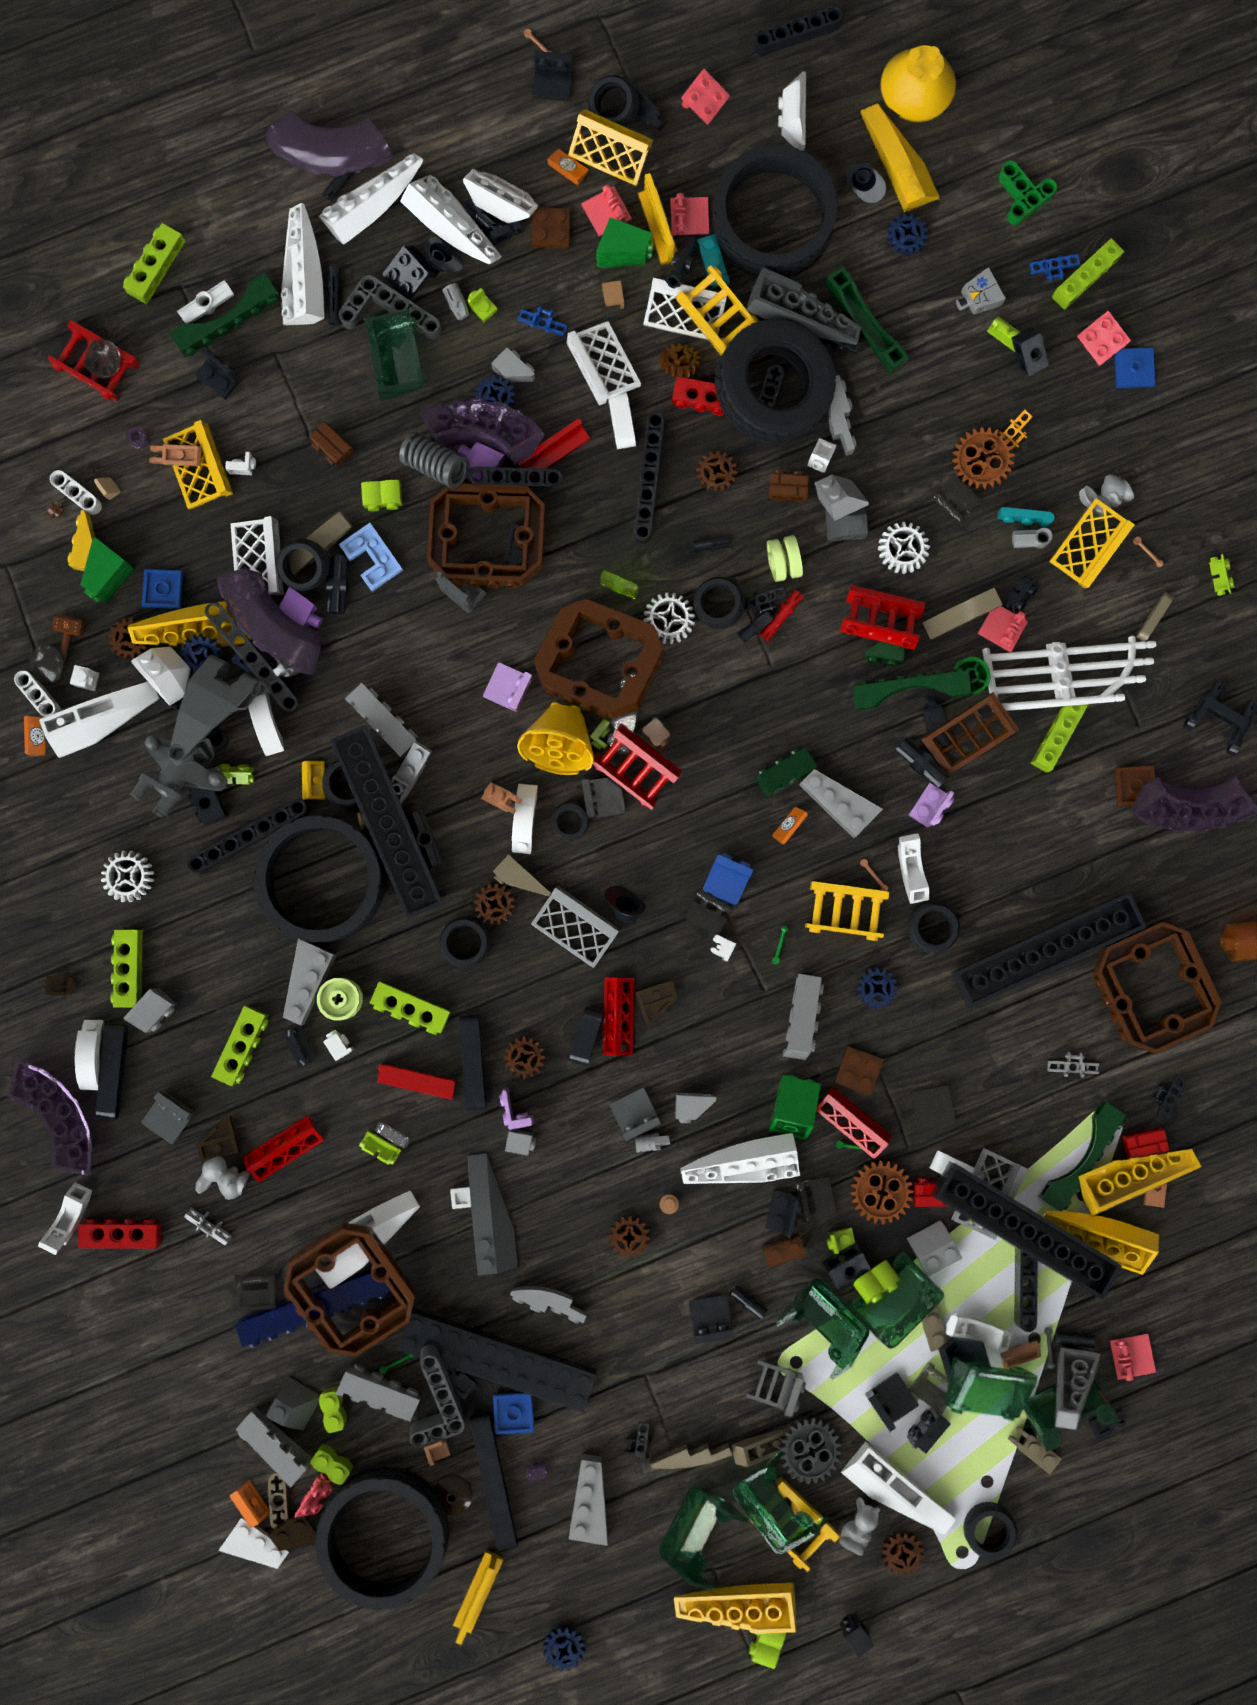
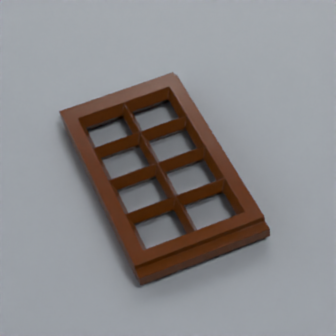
M994 692L925 735L921 740L941 768L949 775L1016 733L1019 728ZM988 704L995 713V716L985 722L977 710ZM974 713L981 725L970 731L963 720ZM999 719L1006 730L995 736L988 727V724ZM960 723L967 734L956 740L949 729ZM984 728L991 740L980 745L973 734ZM945 732L952 741V744L942 750L934 738ZM970 737L977 749L966 755L959 743ZM955 746L963 758L952 764L945 752Z

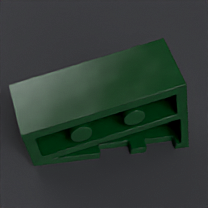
M798 747L790 752L791 756L787 759L782 757L773 763L775 766L770 769L766 767L757 773L758 776L755 780L766 798L771 797L817 768L806 747L802 750Z

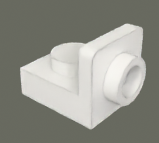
M819 438L808 466L824 473L837 445Z
M246 452L245 462L239 459H233L232 462L226 461L225 469L229 474L252 475V470L256 467V460L250 452Z

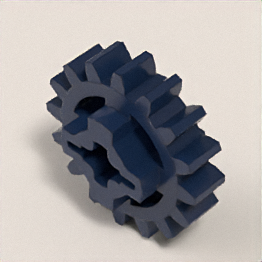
M903 213L902 218L896 216L895 222H890V228L887 229V234L889 235L886 240L891 241L889 247H895V253L900 250L901 256L905 252H908V255L911 256L913 251L917 254L920 250L919 248L923 249L924 242L928 238L926 236L928 229L923 228L925 222L920 223L919 216L914 219L912 213L909 217Z
M492 375L491 380L485 377V383L479 382L481 388H475L476 393H478L474 395L475 400H477L476 406L481 407V413L487 411L488 417L492 413H494L495 418L498 417V413L505 416L504 411L510 412L511 408L509 405L515 404L513 398H516V395L512 392L514 390L513 385L509 386L508 379L503 382L502 376L496 379L495 375ZM492 391L496 396H498V402L494 397H492Z
M200 633L199 637L192 634L191 639L187 637L185 643H182L180 656H182V660L185 663L187 662L189 667H193V672L195 673L211 654L219 658L223 656V651H221L222 645H216L217 639L211 640L210 634L206 637H203L202 633Z
M875 968L874 972L867 969L868 975L862 973L863 980H857L860 987H856V990L861 992L857 997H863L864 999L861 1003L865 1004L868 1002V1008H872L873 1005H875L876 1009H879L880 1005L887 1008L886 1002L892 1004L891 997H897L894 990H897L898 987L893 985L897 980H891L892 973L886 975V969H882L881 972H879L878 968ZM875 975L882 976V978H880L878 981H875L871 977ZM865 983L868 985V992L866 994L864 990ZM873 984L881 985L879 987L881 993L873 992L875 989L873 987ZM887 984H889V993L886 992ZM875 996H879L880 998L883 999V1000L877 1001V1002H876V1001H872V999H873Z
M558 1625V1631L552 1628L551 1636L546 1635L545 1640L547 1642H543V1648L545 1649L543 1656H548L547 1664L553 1662V1669L560 1666L561 1672L563 1667L570 1671L571 1665L575 1668L578 1667L577 1660L583 1661L582 1655L585 1654V1648H583L585 1640H580L582 1638L581 1633L575 1634V1627L569 1630V1625H566L565 1629ZM573 1641H575L577 1645V1650L576 1647L573 1646ZM568 1644V1648H565L561 1652V1648H564ZM551 1646L553 1647V1650L556 1651L555 1656L552 1653Z

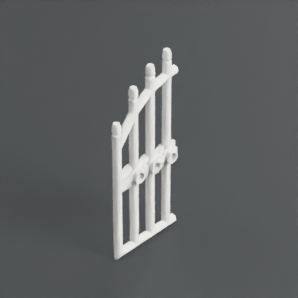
M1130 636L1128 637V643L1066 648L1065 643L1052 642V644H1046L1045 650L991 654L989 648H984L982 650L984 662L989 667L991 674L988 685L989 694L994 692L998 698V694L1054 690L1056 699L1001 703L1006 711L1125 700V694H1113L1123 684L1146 681V676L1144 675L1129 676L1133 667L1154 664L1153 658L1135 659L1136 649L1156 647V641L1136 642V637ZM1128 650V659L1077 664H1069L1068 655ZM1048 657L1049 666L993 670L992 661ZM1124 667L1120 677L1072 681V671ZM1048 673H1051L1052 682L1002 687H996L995 678ZM1111 685L1101 695L1075 697L1074 688Z

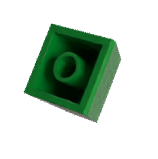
M609 217L596 251L597 267L646 265L647 259L651 260L654 252L653 246L655 241L652 240V233Z
M94 537L80 585L85 588L84 593L98 603L101 600L107 604L135 568Z
M783 1075L779 1083L769 1131L780 1134L793 1133V1137L806 1140L814 1126L821 1084L811 1079L802 1080L794 1075Z

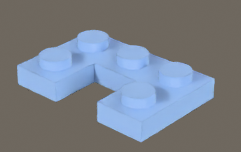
M371 523L339 544L350 561L367 551L375 562L373 567L361 574V577L372 592L403 571Z

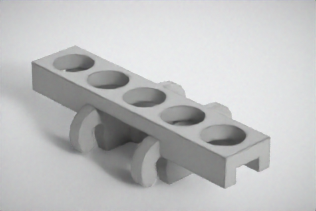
M1068 1052L1065 1055L1067 1062L1048 1061L1047 1071L1064 1072V1077H1068L1067 1072L1080 1073L1081 1078H1084L1083 1073L1099 1074V1063L1083 1062L1084 1056L1082 1052L1079 1055H1071ZM1071 1059H1079V1062H1071ZM1057 1064V1068L1051 1069L1050 1065ZM1061 1064H1064V1070L1060 1069ZM1075 1064L1076 1070L1071 1071L1070 1065ZM1089 1066H1095V1071H1089Z
M191 1207L184 1217L197 1226V1231L199 1229L207 1234L206 1237L210 1235L223 1245L230 1241L232 1235L220 1227L223 1223L222 1221L215 1226L206 1220L209 1215L208 1211L203 1216ZM205 1225L210 1226L211 1229H210V1230L206 1229V1228H205Z

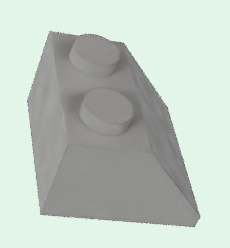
M830 475L815 482L818 499L834 521L869 505L867 499L852 480Z
M160 988L149 989L124 1019L145 1033L155 1032L162 1025L160 1023L164 1017L168 1018L175 1011L173 1007L177 1003Z
M676 1093L675 1118L679 1119L680 1123H691V1120H696L716 1101V1096L714 1094Z
M941 1220L907 1237L915 1256L928 1277L963 1259Z

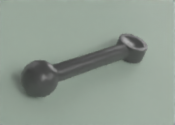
M1046 1327L1044 1333L1047 1335L1049 1357L1047 1366L1053 1369L1055 1367L1051 1346L1053 1331L1051 1328Z

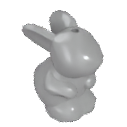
M1109 474L1105 476L1100 495H1097L1091 487L1085 486L1080 490L1079 497L1087 509L1095 498L1112 509V506L1118 507L1122 504V501H1132L1134 494L1126 480ZM1096 504L1092 510L1093 518L1103 517L1102 508Z
M222 1156L213 1157L206 1160L203 1164L202 1174L196 1183V1192L199 1194L203 1193L212 1182H217L219 1190L225 1199H234L243 1193L250 1173L248 1171L238 1173L237 1167L227 1169L226 1161Z
M858 1497L856 1501L858 1511L855 1520L844 1525L839 1543L846 1549L862 1556L864 1548L871 1541L870 1531H873L878 1525L880 1508L865 1505L864 1500Z

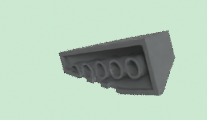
M764 267L762 268L750 294L746 311L765 319L792 321L810 330L812 334L819 338L854 345L858 343L861 330L859 325L842 313L837 314L834 312L832 306L817 300L815 294L812 292L809 294L803 290L802 285Z
M487 1153L468 1155L470 1200L478 1276L518 1268L514 1227Z

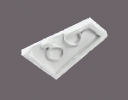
M242 1516L218 1551L278 1569L290 1549L278 1551L268 1537V1533L257 1525L251 1528Z

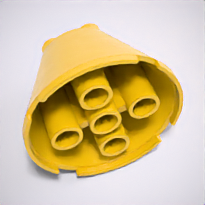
M923 45L898 53L888 62L881 78V92L886 105L890 110L892 109L901 118L908 121L924 122L938 117L949 106L955 94L956 80L950 64L940 53V50L935 46Z
M556 702L551 703L550 707L519 738L517 748L520 755L526 761L529 759L534 762L535 767L554 774L576 775L581 770H589L594 761V754L585 720L580 712L581 709L574 705L567 706Z

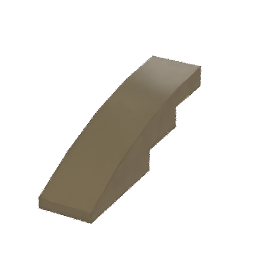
M338 512L306 539L318 543L327 552L352 525L341 512ZM305 549L293 551L289 559V567L293 575L296 577L308 564H312L315 558Z
M992 588L923 622V625L930 639L933 640L1002 606L1003 603L996 589Z
M728 1443L713 1450L709 1449L708 1444H704L689 1451L687 1444L650 1460L652 1468L677 1469L712 1463L732 1456V1452Z

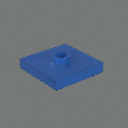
M1153 348L1120 349L1114 354L1116 388L1155 386Z
M144 569L142 607L181 609L184 572L178 570Z
M523 1392L493 1393L495 1435L534 1432L532 1395Z

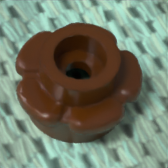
M55 501L46 513L50 515L51 519L54 517L58 519L64 511L62 509L63 504Z

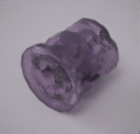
M139 427L131 428L126 434L127 441L138 450L145 449L149 444L148 437Z
M544 1460L541 1461V1464L525 1465L528 1483H531L532 1480L540 1481V1478H544L545 1481L548 1480Z

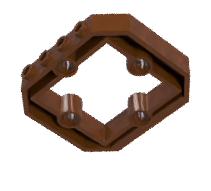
M461 484L455 489L444 488L430 501L427 547L429 566L436 573L440 571L456 587L461 586V584L469 585L470 587L488 585L490 588L507 586L508 588L516 589L518 586L523 587L543 569L545 504L527 486ZM487 498L493 499L490 503L484 502ZM452 505H479L487 513L496 511L498 506L525 507V524L518 527L514 534L517 546L521 550L523 549L522 566L491 565L488 561H480L477 564L448 563L449 548L456 546L459 541L457 529L451 524ZM447 533L453 534L450 538H445L444 536ZM523 535L529 536L525 541L520 539ZM483 570L489 571L486 576H481L480 573Z
M584 599L559 610L534 659V664L547 695L556 698V696L563 698L564 702L571 705L573 703L580 705L579 707L585 711H595L602 718L607 719L609 717L615 719L640 709L665 658V653L654 625ZM582 620L605 628L609 637L614 640H619L626 636L644 644L636 662H627L622 668V674L626 682L617 699L590 688L584 681L574 682L555 674L562 659H570L574 656L576 647L572 639ZM619 625L617 629H612L613 626ZM563 645H569L566 649H561ZM631 672H637L635 676H629ZM586 691L583 696H578L579 692Z
M1165 922L1152 924L1103 947L1093 971L1094 984L1098 989H1101L1103 994L1101 996L1102 1001L1109 1007L1111 1011L1109 1013L1110 1018L1119 1028L1118 1035L1127 1044L1157 1054L1214 1026L1222 1001L1189 931ZM1170 940L1181 963L1178 968V976L1181 980L1190 982L1202 1008L1183 1017L1177 1014H1165L1160 1019L1159 1028L1143 1035L1132 1011V1000L1124 994L1112 966L1127 959L1135 963L1146 962L1151 956V948ZM1137 948L1142 950L1140 958H1137L1135 955ZM1189 967L1193 969L1192 977H1188L1187 975V969ZM1119 999H1122L1124 1002V1006L1122 1009H1118L1117 1007V1001ZM1171 1018L1175 1021V1026L1172 1029L1168 1025Z
M343 1222L291 1256L284 1286V1295L288 1301L293 1302L297 1314L300 1317H304L307 1321L308 1329L311 1332L314 1331L319 1344L325 1347L328 1352L358 1356L409 1323L415 1297V1288L372 1227ZM357 1243L372 1263V1278L377 1282H385L397 1298V1301L380 1312L374 1308L366 1309L361 1315L360 1325L343 1335L327 1314L325 1303L314 1296L302 1278L316 1269L323 1273L330 1272L334 1269L337 1255ZM328 1257L331 1261L324 1262L321 1258ZM384 1267L386 1271L380 1272L377 1268ZM316 1309V1310H318L320 1313H319V1314H313V1313L311 1312V1310ZM372 1319V1320H374L375 1322L372 1323V1324H369V1323L366 1322V1320Z

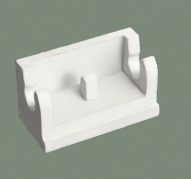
M716 934L713 941L720 945H717V949L711 948L710 950L712 953L722 957L723 961H728L736 944Z

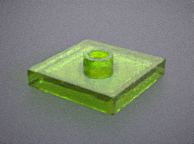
M603 570L600 576L602 585L611 588L616 593L624 594L636 600L638 595L637 584Z

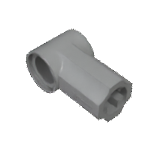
M1047 528L1013 531V548H1045L1052 540V532ZM1038 535H1044L1047 541H1039Z

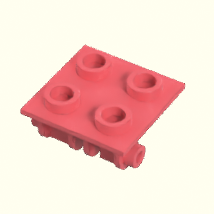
M703 69L681 97L683 101L682 106L686 109L690 107L708 125L730 95Z
M604 186L602 193L581 203L598 236L603 235L609 217L624 223L632 219L614 186Z
M678 193L675 198H670L672 236L709 234L708 197L685 198L684 194Z
M1109 311L1077 336L1099 366L1120 349L1125 348L1131 341Z
M1000 606L989 612L978 634L1011 653L1028 621H1026V615L1023 612L1014 614Z
M1148 1333L1110 1341L1118 1380L1126 1379V1381H1132L1135 1376L1156 1373Z
M323 1473L320 1476L318 1475L312 1484L313 1486L310 1487L311 1490L307 1492L295 1517L311 1516L319 1513L323 1507L322 1503L333 1491L335 1483L331 1480L327 1481L328 1477Z

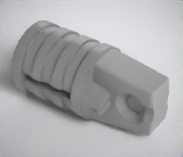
M453 283L446 286L442 291L445 294L449 307L458 320H463L469 316V311L459 285Z
M296 658L279 661L277 668L273 670L276 676L289 677L300 673L301 663Z
M659 1133L636 1136V1151L640 1153L641 1151L661 1150L660 1146L670 1145L669 1136H659Z

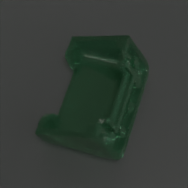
M406 310L364 318L376 374L377 391L381 401L390 400L424 388V383H427L425 371L421 372L413 329L417 328L415 316L411 317L410 311Z
M904 1252L893 1260L892 1267L900 1278L897 1284L899 1287L891 1293L888 1291L883 1293V1298L875 1304L873 1302L867 1304L862 1296H857L848 1306L872 1334L889 1349L898 1346L944 1298V1292Z
M953 1357L944 1404L950 1407L952 1412L963 1414V1411L1003 1416L1006 1420L1014 1421L1015 1418L1020 1417L1037 1384L1038 1376L1023 1367L1014 1366L1013 1368L1005 1369L979 1365L976 1362L966 1363L962 1358Z
M1094 1379L1080 1420L1095 1414L1097 1420L1103 1425H1111L1120 1421L1115 1409ZM1057 1386L1026 1399L1023 1404V1410L1034 1437L1046 1452L1058 1447L1062 1440L1059 1429L1063 1427L1056 1426Z

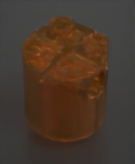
M1257 921L1226 925L1224 936L1220 938V945L1222 951H1226L1231 962L1257 960Z

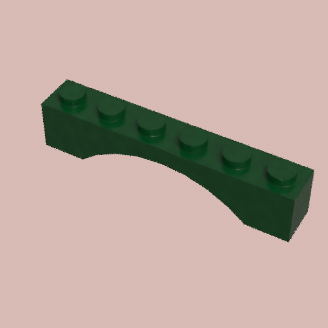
M842 266L827 276L825 286L848 318L861 327V336L887 372L892 375L905 366L909 359L908 355L900 344L874 318L845 268Z
M264 273L249 282L241 301L226 315L207 323H184L169 332L185 358L193 356L200 348L211 345L219 336L227 335L235 326L243 325L251 316L259 315L262 309L276 304L280 296Z
M965 668L953 669L951 673H946L945 670L935 671L934 675L926 676V673L915 674V678L898 676L893 681H888L887 678L878 679L876 683L869 684V681L858 682L857 686H853L855 709L857 711L875 709L893 694L911 688L935 689L946 693L952 698L972 695L970 672L965 670Z
M1102 1101L1091 1116V1140L1083 1158L1068 1173L1049 1180L1038 1197L1058 1211L1068 1209L1071 1204L1070 1199L1074 1193L1077 1194L1081 1189L1079 1176L1093 1170L1092 1166L1102 1158L1104 1154L1102 1151L1106 1145L1109 1146L1115 1138L1113 1135L1116 1130L1123 1127L1126 1115L1108 1102Z

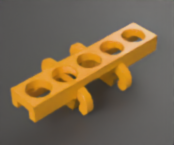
M1024 410L1015 421L1013 419L1010 420L1012 424L1004 433L1000 431L999 434H1005V440L1010 439L1013 447L1015 445L1019 447L1018 443L1024 437L1027 438V433H1023L1021 430L1033 416ZM1024 414L1028 415V419L1026 421H1022L1021 417ZM1010 428H1013L1015 430V434L1013 436L1008 435V430ZM1019 432L1021 435L1014 441L1013 437ZM993 443V445L990 447L992 450H993L994 447H995V444H994V443Z

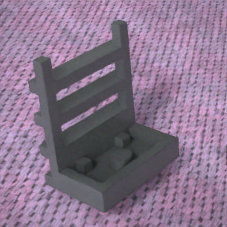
M440 571L437 573L436 581L439 584L440 590L468 614L486 595V592L480 587H470L469 585L462 584L456 587Z
M758 1359L757 1364L763 1366L755 1394L747 1393L746 1397L783 1409L784 1415L792 1417L794 1412L797 1413L800 1401H798L799 1394H803L806 1382H804L803 1374ZM767 1369H774L766 1398L759 1397ZM780 1371L786 1374L777 1402H774L770 1398Z

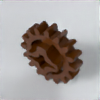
M678 343L676 347L671 344L670 348L665 347L664 351H661L659 365H661V370H666L665 374L672 373V377L676 375L679 378H682L683 375L690 377V373L695 375L696 370L699 371L701 357H699V352H694V347L689 349L687 344L681 346Z
M718 450L716 455H713L710 451L709 457L703 455V462L698 461V466L701 468H696V473L699 474L697 480H702L700 483L701 487L707 486L706 491L712 488L714 493H716L717 489L724 492V487L730 489L731 485L729 482H735V478L732 476H737V471L733 470L736 468V464H731L733 458L727 459L726 452L721 456ZM724 464L728 467L729 473L725 470ZM716 469H719V473H717L716 475L713 474V472L716 471ZM704 471H705V473H707L708 476H709V479H708V480L706 479V477H705V475H704Z
M123 618L122 624L115 622L117 627L110 628L113 634H108V637L112 638V641H109L108 644L114 646L111 650L114 653L117 652V656L120 658L124 655L126 660H129L130 656L134 659L137 657V654L141 655L143 650H149L146 644H132V640L128 642L129 639L127 637L130 634L127 627L135 623L133 618H130L129 622ZM131 648L132 651H124L123 649Z
M488 884L487 890L481 888L482 894L476 893L479 899L473 901V903L478 904L474 911L480 912L477 917L481 918L483 916L484 923L490 920V925H493L494 921L501 925V919L507 922L506 916L513 915L510 908H515L514 905H511L515 898H509L512 892H504L505 886L499 889L498 884H495L494 888ZM490 892H497V893L495 894V896H492V897H487V896H485L486 894H488V893H490ZM503 896H505L507 900V907L503 906ZM497 899V904L502 909L494 907L492 910V905L487 900L495 901ZM482 902H484L487 907L485 913L482 909ZM500 911L503 913L499 917H492L496 912Z
M523 1036L522 1041L516 1038V1044L510 1042L509 1046L511 1049H505V1052L508 1053V1056L503 1057V1059L508 1060L505 1067L510 1066L509 1073L511 1074L515 1071L517 1078L520 1074H523L524 1079H526L527 1074L534 1077L533 1071L539 1073L540 1069L538 1066H544V1063L541 1062V1059L546 1058V1056L541 1055L544 1048L539 1049L540 1042L534 1044L532 1037L529 1041H526L525 1036ZM523 1045H529L533 1047L534 1050H527ZM517 1048V1056L512 1059V1053ZM522 1052L525 1055L533 1054L527 1059V1063L524 1060L516 1061L522 1056ZM537 1056V1063L532 1067V1059ZM515 1065H522L526 1070H520Z
M629 1215L627 1220L624 1216H621V1222L615 1220L616 1227L610 1226V1230L613 1233L608 1234L609 1238H613V1240L609 1241V1245H615L613 1252L619 1250V1256L621 1257L625 1253L627 1259H629L630 1254H633L636 1258L638 1251L643 1254L642 1247L648 1248L645 1240H650V1236L646 1235L649 1232V1228H643L646 1223H639V1217L632 1220V1215ZM626 1224V1228L623 1231H618L621 1226ZM633 1225L637 1226L640 1229L641 1233L636 1232L633 1228ZM630 1228L631 1235L635 1237L631 1238L630 1244L628 1245L627 1238L624 1236H627V1232H629ZM617 1240L622 1241L625 1245V1248H622L618 1244ZM636 1242H641L636 1248L632 1249Z
M905 1530L902 1535L895 1531V1537L889 1534L890 1541H883L886 1548H881L882 1553L885 1554L881 1557L883 1561H887L885 1566L887 1569L891 1567L893 1574L898 1571L899 1576H902L903 1572L910 1576V1570L916 1573V1566H922L920 1559L925 1557L920 1552L924 1551L922 1545H919L921 1543L919 1538L914 1540L915 1536L913 1533L907 1536ZM901 1547H902L903 1550L905 1551V1552H904V1560H903V1558H902V1556H901V1551H902V1550H901Z

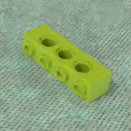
M163 223L155 229L153 238L143 249L142 256L134 263L133 271L124 280L123 288L129 295L148 304L186 242L182 234ZM161 245H166L164 249L159 250ZM156 260L154 265H149L151 261ZM147 276L144 281L140 282L141 277Z
M1111 238L1056 289L1052 298L1064 310L1067 309L1120 259L1124 251Z
M1089 704L1061 707L1030 764L1046 773L1053 770Z
M114 930V934H112L111 942L114 945V953L111 955V963L114 965V972L111 974L113 992H111L110 999L113 1007H134L142 998L143 930ZM125 944H128L130 947V952L127 955L123 952ZM126 963L130 967L127 974L122 970L123 965ZM124 983L129 985L127 993H124L122 990Z
M378 982L370 1004L374 1005L373 1009L380 1012L387 1010L391 1012L390 1016L399 1020L402 1017L408 1019V1024L418 1028L422 1025L427 1028V1032L434 1035L443 1033L451 1011L384 982ZM390 996H394L397 999L395 1007L388 1005V998ZM407 1004H412L415 1007L412 1015L407 1014L405 1011ZM426 1011L432 1013L433 1018L430 1022H426L423 1019V1014Z
M250 1006L243 1007L211 1076L212 1078L230 1086H236L237 1083H241L245 1074L243 1073L245 1065L248 1066L253 1057L251 1052L253 1048L256 1049L261 1040L259 1035L262 1030L266 1029L269 1020H267L268 1014ZM249 1023L254 1026L252 1034H248L246 1031V1026ZM240 1041L246 1044V1049L244 1052H241L238 1049V1043ZM232 1059H235L238 1063V1067L235 1070L230 1067Z

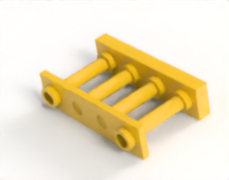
M710 265L707 268L710 275L689 293L686 292L684 294L680 291L675 296V299L718 353L722 355L732 339L748 325L751 326L752 323L759 320L753 313L749 314L746 311L745 307L722 280L721 277L723 275L717 267L713 268ZM713 281H716L722 290L701 308L698 307L696 309L692 304L693 299ZM728 296L734 305L716 321L708 324L704 319L705 314L724 297ZM739 311L746 320L728 336L720 339L716 334L718 332L717 329Z
M811 882L810 890H814L816 897L812 924H805V928H809V932L821 933V930L867 936L866 940L878 941V938H883L884 934L877 933L880 904L883 903V900H888L889 892ZM826 892L833 893L835 897L831 927L820 925L823 895H826ZM845 895H852V899H854L850 929L839 928L842 898H845ZM864 897L871 898V902H873L869 932L858 930L861 901L864 900Z
M781 1476L776 1481L777 1493L758 1513L753 1508L749 1510L750 1520L757 1528L761 1526L794 1558L793 1562L799 1569L804 1568L808 1572L810 1566L806 1560L826 1539H831L835 1543L840 1536L838 1531ZM788 1497L792 1501V1506L771 1527L764 1518L783 1498ZM802 1511L806 1515V1520L786 1541L778 1532L797 1512L800 1513ZM816 1524L821 1529L819 1531L820 1534L800 1555L792 1546L811 1526Z

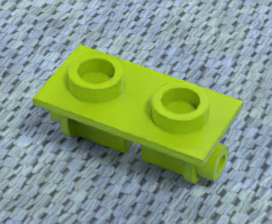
M999 316L996 317L987 332L1015 352L1011 337L1020 332Z
M1221 554L1222 559L1218 560V557L1210 558L1211 562H1209L1212 576L1220 575V578L1213 579L1215 593L1218 596L1224 595L1226 590L1232 594L1231 589L1235 588L1233 577L1228 576L1227 570L1231 569L1229 558L1225 559L1223 554Z
M229 764L216 766L225 775L228 784H233V777H236V784L250 785V783H254V775L251 774L255 767H249L246 764H241L237 767L230 766Z
M367 1131L364 1139L359 1144L362 1147L361 1150L372 1156L376 1151L379 1152L377 1158L387 1165L389 1163L393 1165L401 1152V1149L369 1131Z

